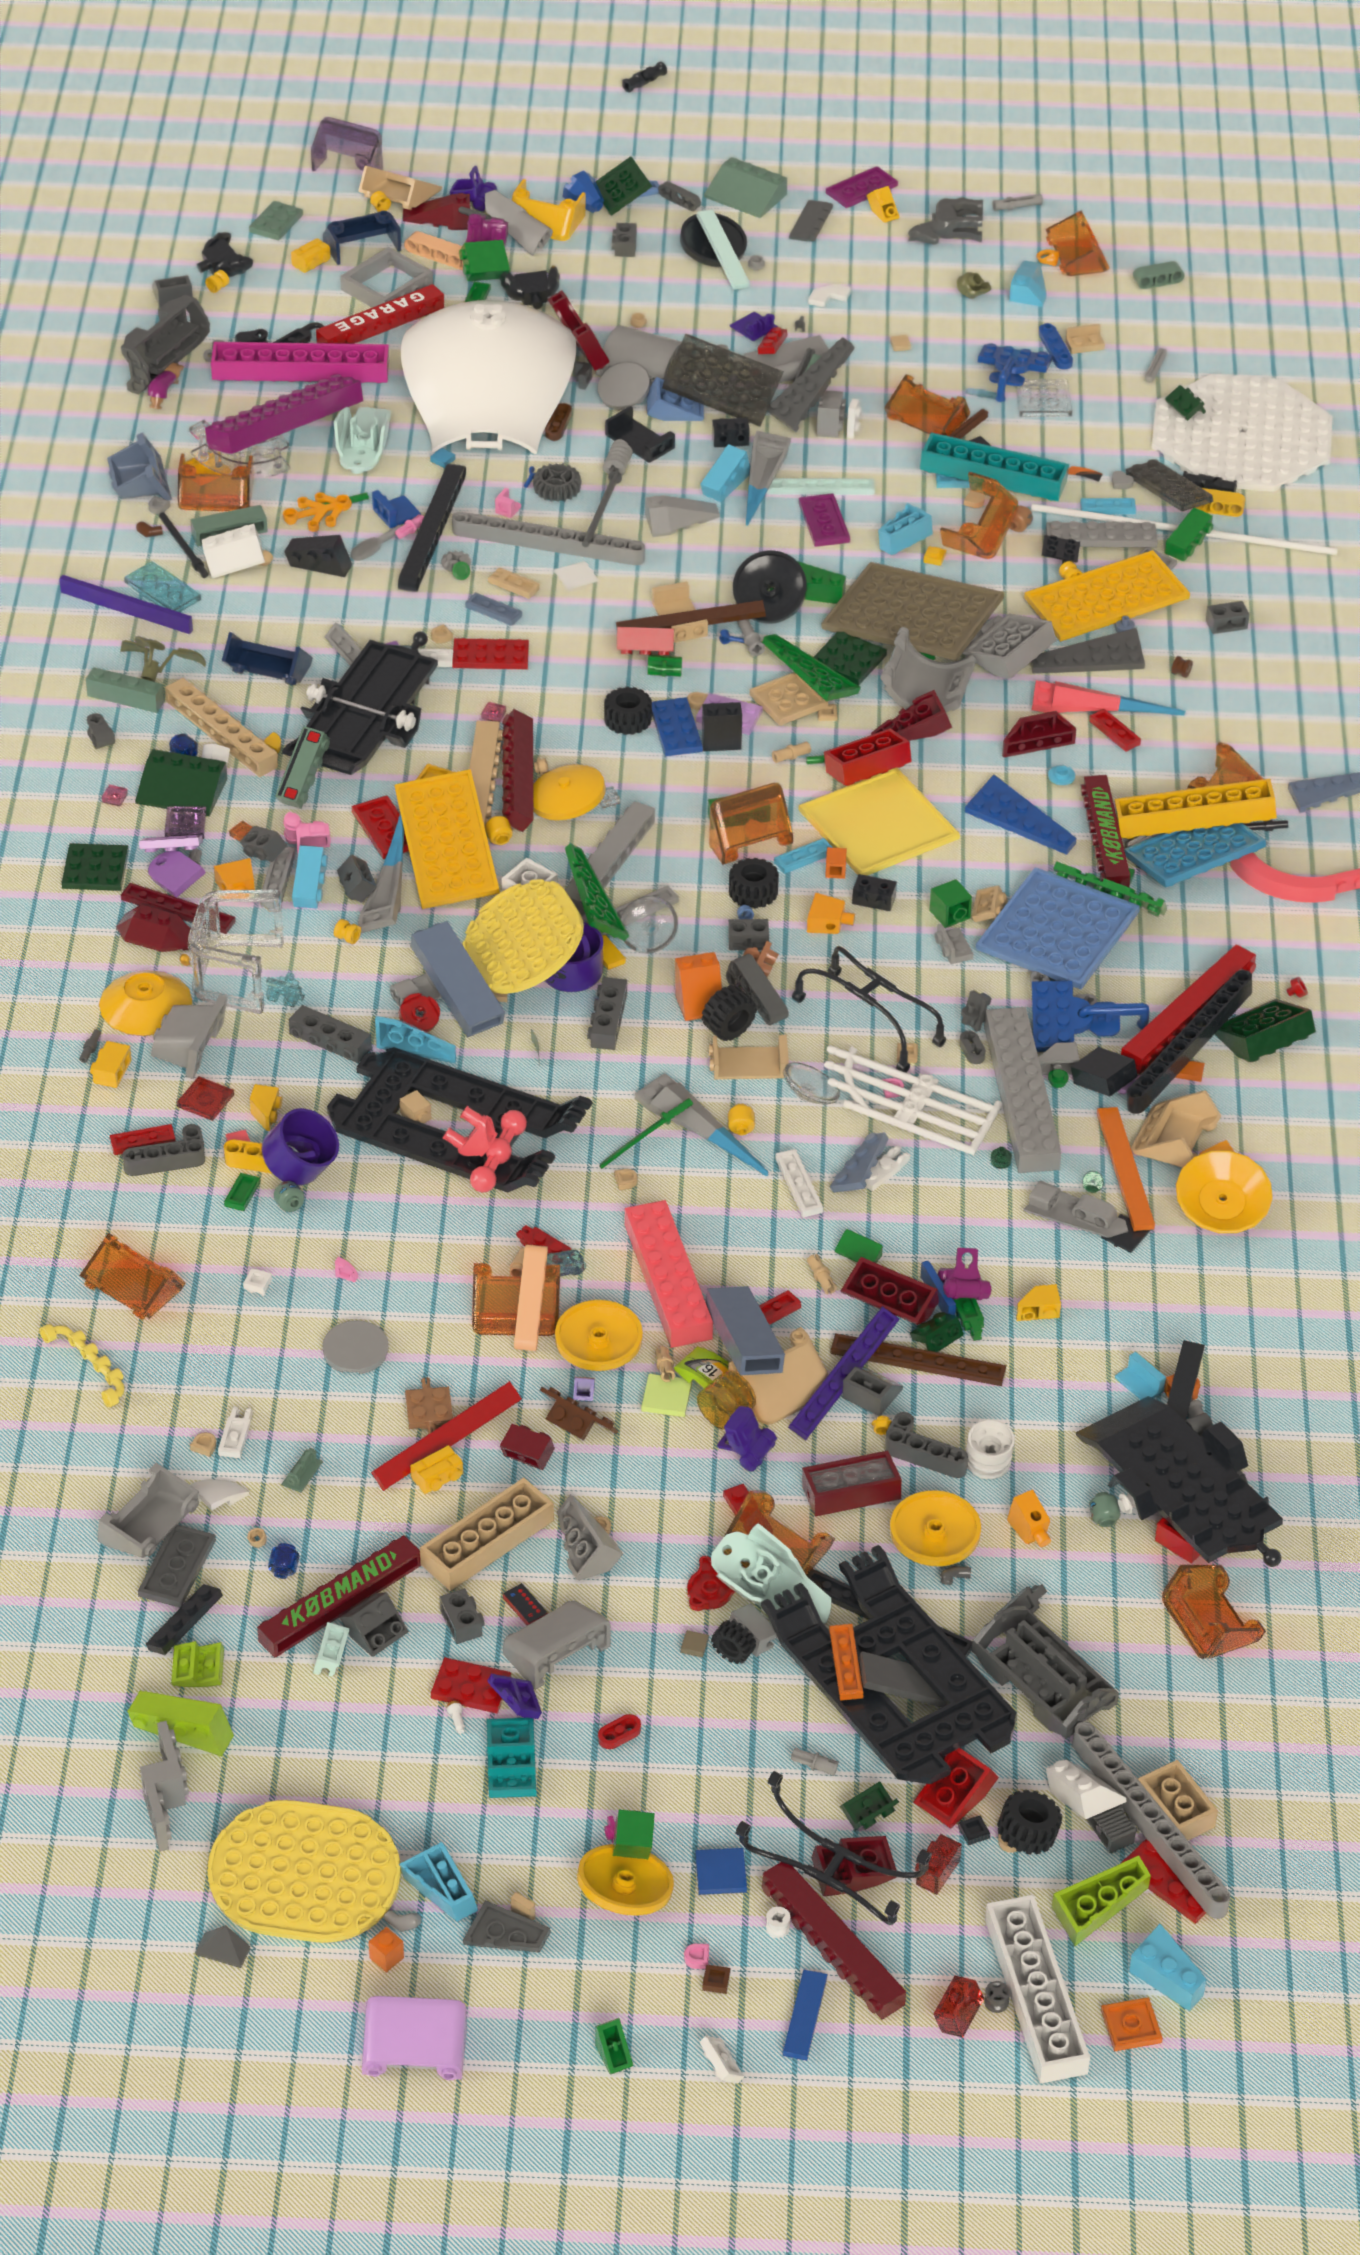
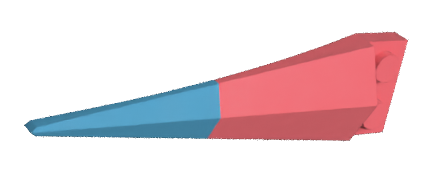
M1038 680L1035 683L1031 709L1044 713L1052 711L1063 713L1100 711L1105 708L1107 711L1150 712L1184 716L1186 712L1180 709L1055 681V684Z

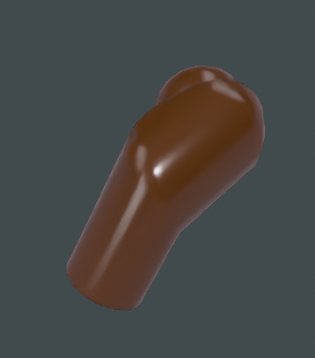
M143 521L138 522L136 525L137 531L145 537L163 535L161 526L151 527Z

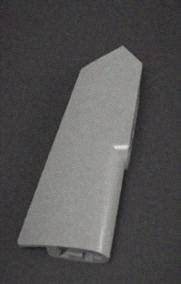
M493 190L485 193V211L491 217L501 218L508 222V233L532 256L537 247L542 249L553 233L551 228L529 215L525 209L498 191Z
M427 972L416 978H408L390 986L391 996L399 1007L407 996L414 993L422 994L421 996L426 997L430 996L435 1001L442 998Z
M1043 1181L1037 1183L1029 1195V1205L1023 1208L1024 1212L1107 1238L1128 1232L1126 1221L1117 1217V1211L1110 1203L1087 1194L1078 1198Z

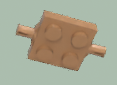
M426 1377V1383L425 1378L421 1379L422 1389L405 1390L409 1429H427L428 1434L453 1419L449 1387L431 1388L430 1378Z

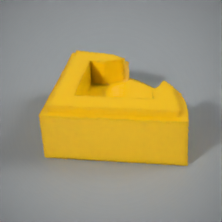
M272 732L264 742L278 754L281 750V739L278 734Z

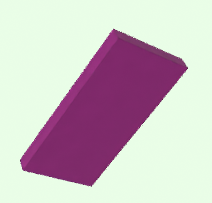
M875 166L827 187L825 193L845 208H849L867 200V195L874 190L889 186L890 189L897 187L898 180L880 167Z
M834 493L800 497L798 499L815 547L850 543V535Z

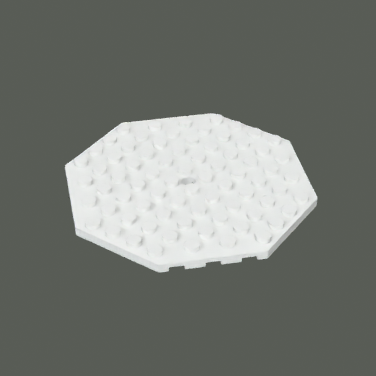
M1210 374L1184 387L1185 389L1188 387L1194 393L1195 398L1199 397L1205 405L1203 407L1206 410L1204 414L1198 411L1188 421L1166 402L1165 398L1168 395L1156 400L1152 449L1156 452H1162L1164 458L1172 464L1177 463L1181 466L1180 470L1183 472L1187 471L1195 475L1200 473L1221 477L1223 480L1228 481L1237 480V489L1275 492L1279 490L1281 485H1289L1297 481L1299 476L1303 474L1307 476L1315 472L1318 467H1325L1330 464L1333 416L1283 380Z

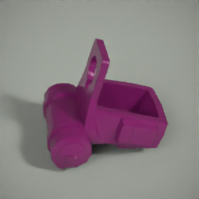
M479 214L469 215L467 239L465 242L503 240L504 246H506L508 222L496 217L486 219L485 215L483 217Z
M957 1248L955 1268H940L938 1270V1276L943 1282L944 1294L949 1298H975L976 1300L988 1299L991 1295L990 1282L982 1280L979 1274L977 1248ZM968 1252L972 1255V1262L968 1265V1268H965L962 1256Z

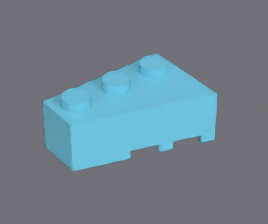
M728 444L700 483L703 495L722 502L750 475L747 452Z
M907 503L902 512L898 511L893 520H888L878 530L880 549L890 555H894L932 535V515Z
M302 845L299 847L292 893L294 907L317 909L319 901H322V886L325 883V872L328 862V855L324 854L323 847Z
M443 1842L399 1864L404 1879L456 1922L478 1911L472 1892Z
M1159 1924L1131 1955L1129 1972L1180 2006L1191 2011L1204 1996L1206 1977L1165 1928Z

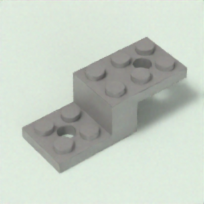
M167 1721L157 1723L160 1753L163 1761L140 1767L143 1797L159 1852L169 1850L168 1840L172 1839L167 1809L186 1805L185 1795L189 1794L186 1783V1770L180 1763L182 1759L179 1747L176 1748L175 1733L173 1729L169 1730Z

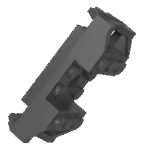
M183 295L180 298L168 301L158 309L160 321L148 331L136 327L125 336L124 344L120 347L122 355L129 363L131 378L126 383L129 392L139 395L157 375L173 362L178 363L208 336L210 333V322L204 313L203 307L196 298ZM186 310L189 313L190 322H187Z
M1013 1606L1005 1611H999L989 1623L983 1626L973 1639L972 1652L977 1656L986 1672L1001 1686L1009 1681L1013 1683L1034 1703L1033 1716L1049 1731L1061 1735L1064 1739L1074 1734L1075 1726L1079 1722L1086 1721L1101 1710H1110L1118 1704L1119 1692L1026 1606ZM1008 1630L1006 1643L989 1653L986 1648L993 1639Z

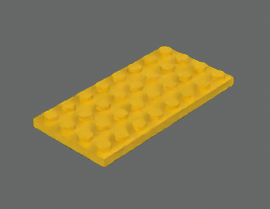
M1154 550L1027 591L1024 593V598L1042 620L1052 621L1055 636L1061 642L1115 624L1117 621L1122 620L1123 616L1133 618L1190 599V592Z
M471 769L394 784L422 909L499 894V885Z

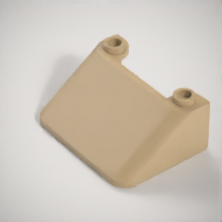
M365 166L358 192L364 193L366 198H371L375 192L382 191L391 201L403 204L402 208L412 210V207L416 208L441 191L442 186Z
M1206 1090L1160 1102L1151 1108L1131 1150L1133 1154L1184 1167L1192 1158L1198 1156L1191 1151L1201 1131L1204 1129L1206 1131L1215 1129L1221 1114Z
M802 1327L792 1331L790 1334V1342L793 1347L784 1351L783 1373L740 1376L733 1361L729 1362V1388L746 1407L752 1409L755 1417L763 1424H774L800 1411L828 1376L809 1335Z

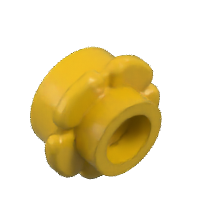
M878 1416L876 1420L872 1421L874 1432L879 1435H886L892 1420L887 1416Z

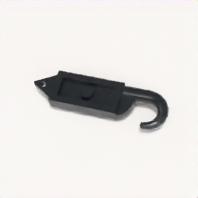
M318 322L309 323L273 343H308L312 338L310 331L315 328H322L324 325Z

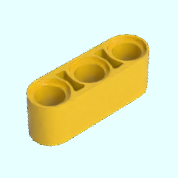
M1199 488L1194 491L1191 505L1192 508L1195 507L1206 513L1239 517L1244 512L1246 499L1240 493Z
M236 1139L225 1142L223 1148L225 1164L227 1166L271 1173L263 1159L262 1143Z

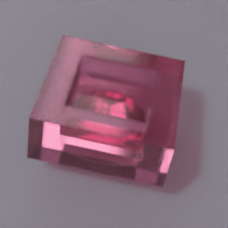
M488 702L481 713V719L500 722L506 713V706Z
M109 784L102 795V803L121 806L128 795L127 788Z

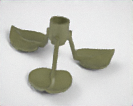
M135 636L136 642L123 640L121 643L120 652L136 651L145 653L144 667L141 678L144 680L155 682L157 674L162 673L163 668L173 655L193 660L204 667L206 666L204 657L198 652L178 648V650L174 649L159 667V663L152 660L154 649L165 650L164 644L140 636Z

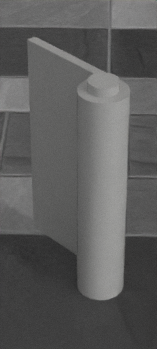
M817 335L782 344L775 354H758L757 350L745 353L744 358L762 387L794 380L807 348L814 349L815 354L820 356L827 352L829 348L822 337Z

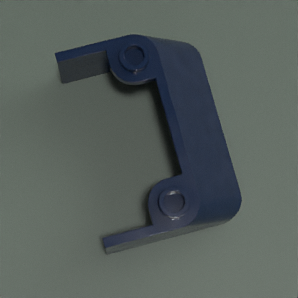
M383 210L373 214L331 222L323 233V242L330 246L331 256L336 264L340 265L339 244L387 233L397 251H401V229L393 215Z
M229 632L222 662L233 668L232 671L235 673L243 674L245 671L285 680L286 684L296 686V683H301L311 666L313 657L300 647H296L295 652L243 641L234 633Z

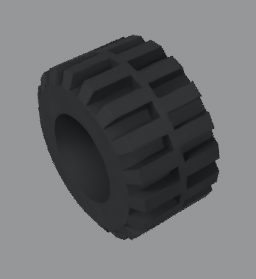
M620 687L606 695L604 700V721L611 731L615 730V733H623V735H633L641 733L642 730H646L650 726L652 720V699L648 693H644V690L637 689L636 687Z
M745 858L744 861L740 860L738 864L735 863L729 873V895L732 900L738 902L740 906L748 905L754 907V909L766 907V904H772L778 895L779 872L776 866H773L771 862H766L765 859L760 860L758 858Z
M725 986L711 996L706 1003L705 1009L702 1012V1021L720 1040L731 1041L734 1038H738L751 1026L757 1013V1005L738 986Z
M1016 1791L1014 1795H1009L1004 1803L997 1823L998 1833L1002 1835L1001 1839L1003 1842H1008L1010 1848L1014 1847L1020 1853L1023 1851L1030 1855L1032 1852L1041 1854L1042 1851L1046 1852L1054 1845L1063 1818L1060 1813L1061 1809L1059 1806H1055L1056 1802L1053 1799H1048L1047 1795H1041L1038 1791Z

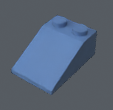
M656 377L647 395V415L662 421H703L704 396Z

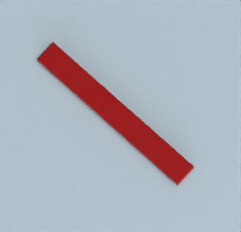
M509 1381L373 1470L371 1474L383 1491L411 1473L410 1465L448 1445L451 1447L521 1401L522 1398Z

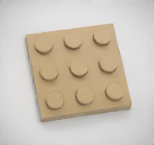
M795 672L750 689V696L760 706H763V709L779 726L828 707V701L826 702Z

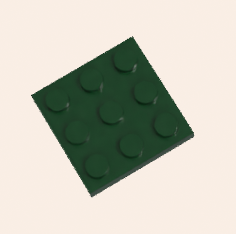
M631 156L596 181L604 199L603 204L611 216L653 187Z
M837 631L814 658L859 686L887 656V649L848 635L845 632Z
M69 843L62 878V889L121 891L129 853L128 845Z

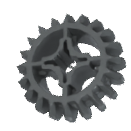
M549 463L548 466L543 465L534 474L533 486L535 493L540 498L543 497L544 500L549 499L551 502L563 500L566 502V499L572 500V497H576L577 493L580 492L582 485L579 471H576L574 467L571 468L570 465L565 466L564 463L552 465Z

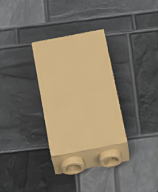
M687 581L652 588V604L658 616L696 610L689 598V584ZM707 619L671 626V629H675L674 643L708 636Z
M778 1035V1047L718 1048L717 1036H713V1044H709V1057H713V1059H710V1071H714V1080L788 1078L787 1035Z

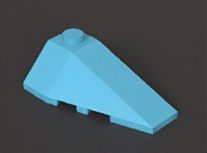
M1024 260L1012 279L1009 301L1043 307L1047 294L1041 263Z
M376 1016L377 1048L386 1050L395 1047L421 1057L456 1063L455 1045L405 1021Z

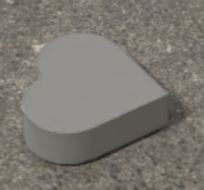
M1115 471L1113 473V489H1128L1133 486L1134 479L1132 476L1126 475L1122 471Z

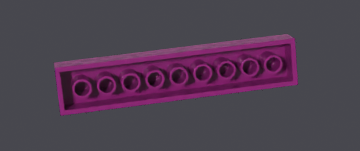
M335 374L329 379L319 380L317 384L306 385L304 389L294 390L289 395H281L278 397L279 399L269 400L263 405L253 406L251 410L240 411L236 416H228L223 421L213 422L212 425L205 427L208 449L233 454L338 412L345 407L358 404L363 401L361 381L355 380L353 377H342L340 374Z

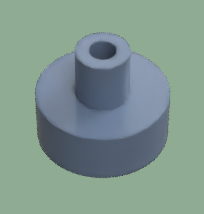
M1123 616L1122 620L1116 622V632L1133 629L1135 623L1128 616Z

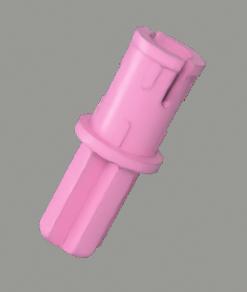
M419 514L412 520L405 521L404 525L395 531V535L402 539L410 533H415L421 526L424 516Z

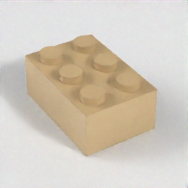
M1178 1760L1138 1778L1140 1783L1187 1840H1191L1215 1828L1218 1810Z

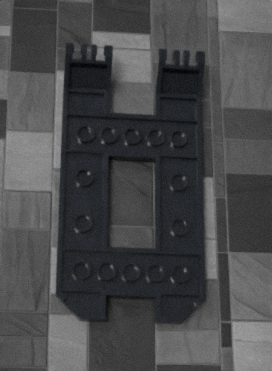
M393 1047L386 1049L384 1053L375 1054V1052L366 1054L356 1068L357 1073L371 1079L356 1099L337 1093L328 1104L327 1113L337 1133L470 1179L474 1169L484 1166L487 1160L486 1153L482 1157L463 1156L458 1153V1148L442 1139L446 1131L396 1114L400 1109V1098L417 1090L422 1096L462 1110L469 1106V1108L480 1115L491 1117L495 1132L498 1133L496 1138H499L503 1131L500 1125L501 1118L509 1110H517L523 1113L527 1120L525 1132L543 1138L550 1137L563 1130L572 1133L577 1128L576 1123L581 1122L586 1115V1110L590 1109L593 1102L589 1098L580 1095L565 1103L557 1104ZM519 1135L514 1136L510 1142L511 1147L515 1143ZM544 1149L525 1158L511 1154L507 1162L498 1164L495 1170L497 1180L494 1188L508 1193L525 1185L536 1187L540 1181L538 1177L544 1176L545 1172L549 1169L548 1164H552L555 1160V1155Z
M876 1545L871 1549L872 1555L878 1561L873 1562L869 1554L864 1551L860 1553V1557L858 1555L852 1557V1563L858 1568L857 1571L854 1572L847 1561L840 1563L839 1569L846 1577L858 1606L869 1617V1620L853 1627L858 1663L861 1652L886 1658L900 1652L947 1704L912 1723L885 1693L864 1688L861 1669L863 1698L840 1700L830 1632L822 1623L808 1589L802 1583L794 1585V1592L800 1597L798 1600H795L788 1589L782 1591V1595L780 1593L774 1595L776 1604L780 1606L777 1610L769 1599L762 1601L761 1607L768 1615L781 1646L898 1780L933 1784L951 1774V1767L942 1757L976 1739L982 1743L990 1754L1011 1744L1017 1712L900 1585L887 1554L880 1545Z

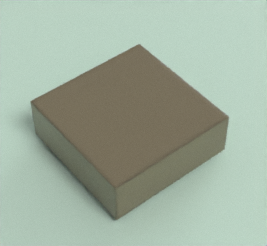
M686 1630L681 1653L703 1658L709 1641V1635Z

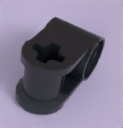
M265 329L239 332L235 336V342L268 343V332Z

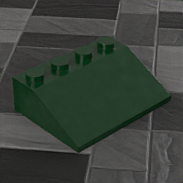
M152 749L144 767L135 804L210 817L227 781L226 762Z
M1274 999L1227 1020L1215 1035L1238 1058L1248 1062H1255L1260 1059L1259 1057L1273 1054L1279 1048L1289 1047L1297 1040L1307 1039L1309 1035L1316 1032L1311 1009Z

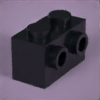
M748 418L712 420L714 448L727 447L728 444L731 446H749L750 428Z
M858 874L853 887L852 904L891 911L896 898L897 881Z

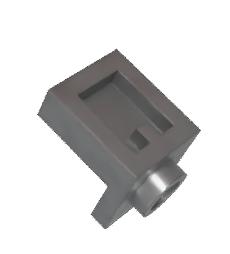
M576 361L574 363L575 377H577L579 382V389L586 390L592 380V366L589 363Z

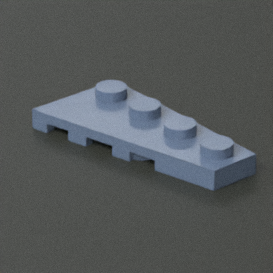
M1360 772L1289 782L1288 790L1299 813L1306 811V808L1320 807L1321 803L1326 801L1332 803L1337 801L1338 797H1349L1360 793Z
M885 1132L870 1133L865 1137V1141L855 1150V1154L845 1163V1167L835 1176V1180L829 1186L833 1193L865 1189L867 1185L865 1180L869 1179L872 1175L870 1169L876 1166L878 1162L876 1157L882 1154L889 1140Z

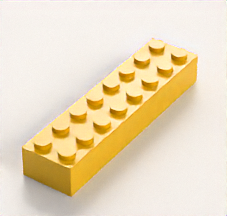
M1270 779L1115 799L1116 816L1121 838L1126 839L1144 835L1152 836L1159 833L1170 834L1183 830L1191 831L1198 828L1206 829L1213 826H1230L1236 823L1246 824L1259 820L1268 821L1277 818L1275 795Z

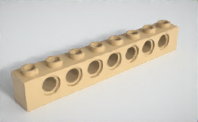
M181 678L165 687L166 702L219 745L230 748L229 753L258 777L278 768V754L274 749L270 748L262 739L255 736L251 730H248L238 720L230 716L227 711L220 708L216 702L209 699L205 693L199 691L192 683Z

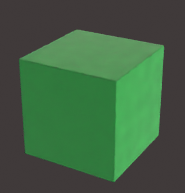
M957 879L931 888L929 911L944 928L970 919L972 896Z
M619 1809L615 1821L612 1856L648 1860L652 1850L655 1813Z

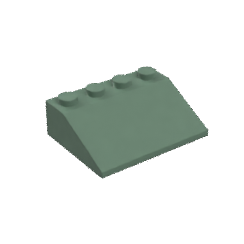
M730 157L720 167L704 193V197L761 218L787 195V177Z

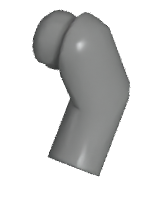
M389 1910L384 1916V1920L400 1932L415 1929L422 1921L421 1916L417 1913L399 1916L392 1910Z

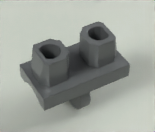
M975 990L970 991L966 1007L961 1010V1015L963 1016L961 1023L971 1026L976 1032L980 1031L982 1023L985 1022V1011L987 1006L990 1005L992 998L985 993L980 994Z

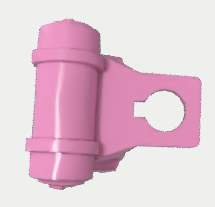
M288 812L285 815L283 821L285 827L284 837L289 844H297V854L299 853L300 845L330 847L331 837L328 823L320 821L302 823L299 815L296 813Z

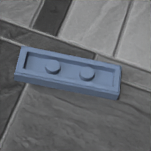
M476 592L465 602L466 608L510 626H513L522 617L521 610Z

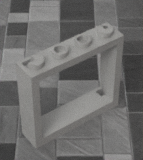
M390 247L340 276L341 290L372 308L433 284V271ZM391 265L414 277V279L386 296L362 284Z

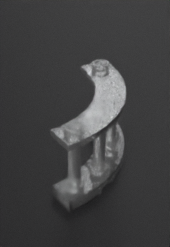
M205 419L189 427V432L199 440V447L192 450L191 454L201 464L217 473L234 478L254 479L275 476L291 469L281 456V451L289 448V443L282 434L236 453L229 454L212 450L207 445L205 427L210 426V424ZM222 453L234 456V460L222 456ZM274 454L273 459L261 460V456ZM241 457H254V462H241Z

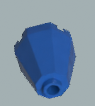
M584 170L573 175L570 178L572 182L565 184L562 197L577 201L581 193L584 192L586 193V210L592 213L600 211L603 207L604 199L594 177Z

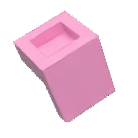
M504 488L495 498V513L512 518L521 508V503L509 498L508 488Z

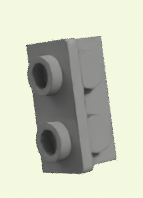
M938 924L935 940L937 944H940L943 956L947 957L950 964L973 960V952L960 928L945 930L942 924Z

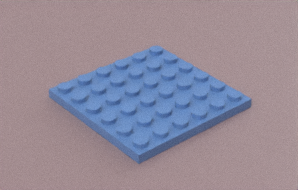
M1035 867L978 940L976 950L1033 972H1040L1057 981H1072L1073 987L1082 990L1140 912V906Z

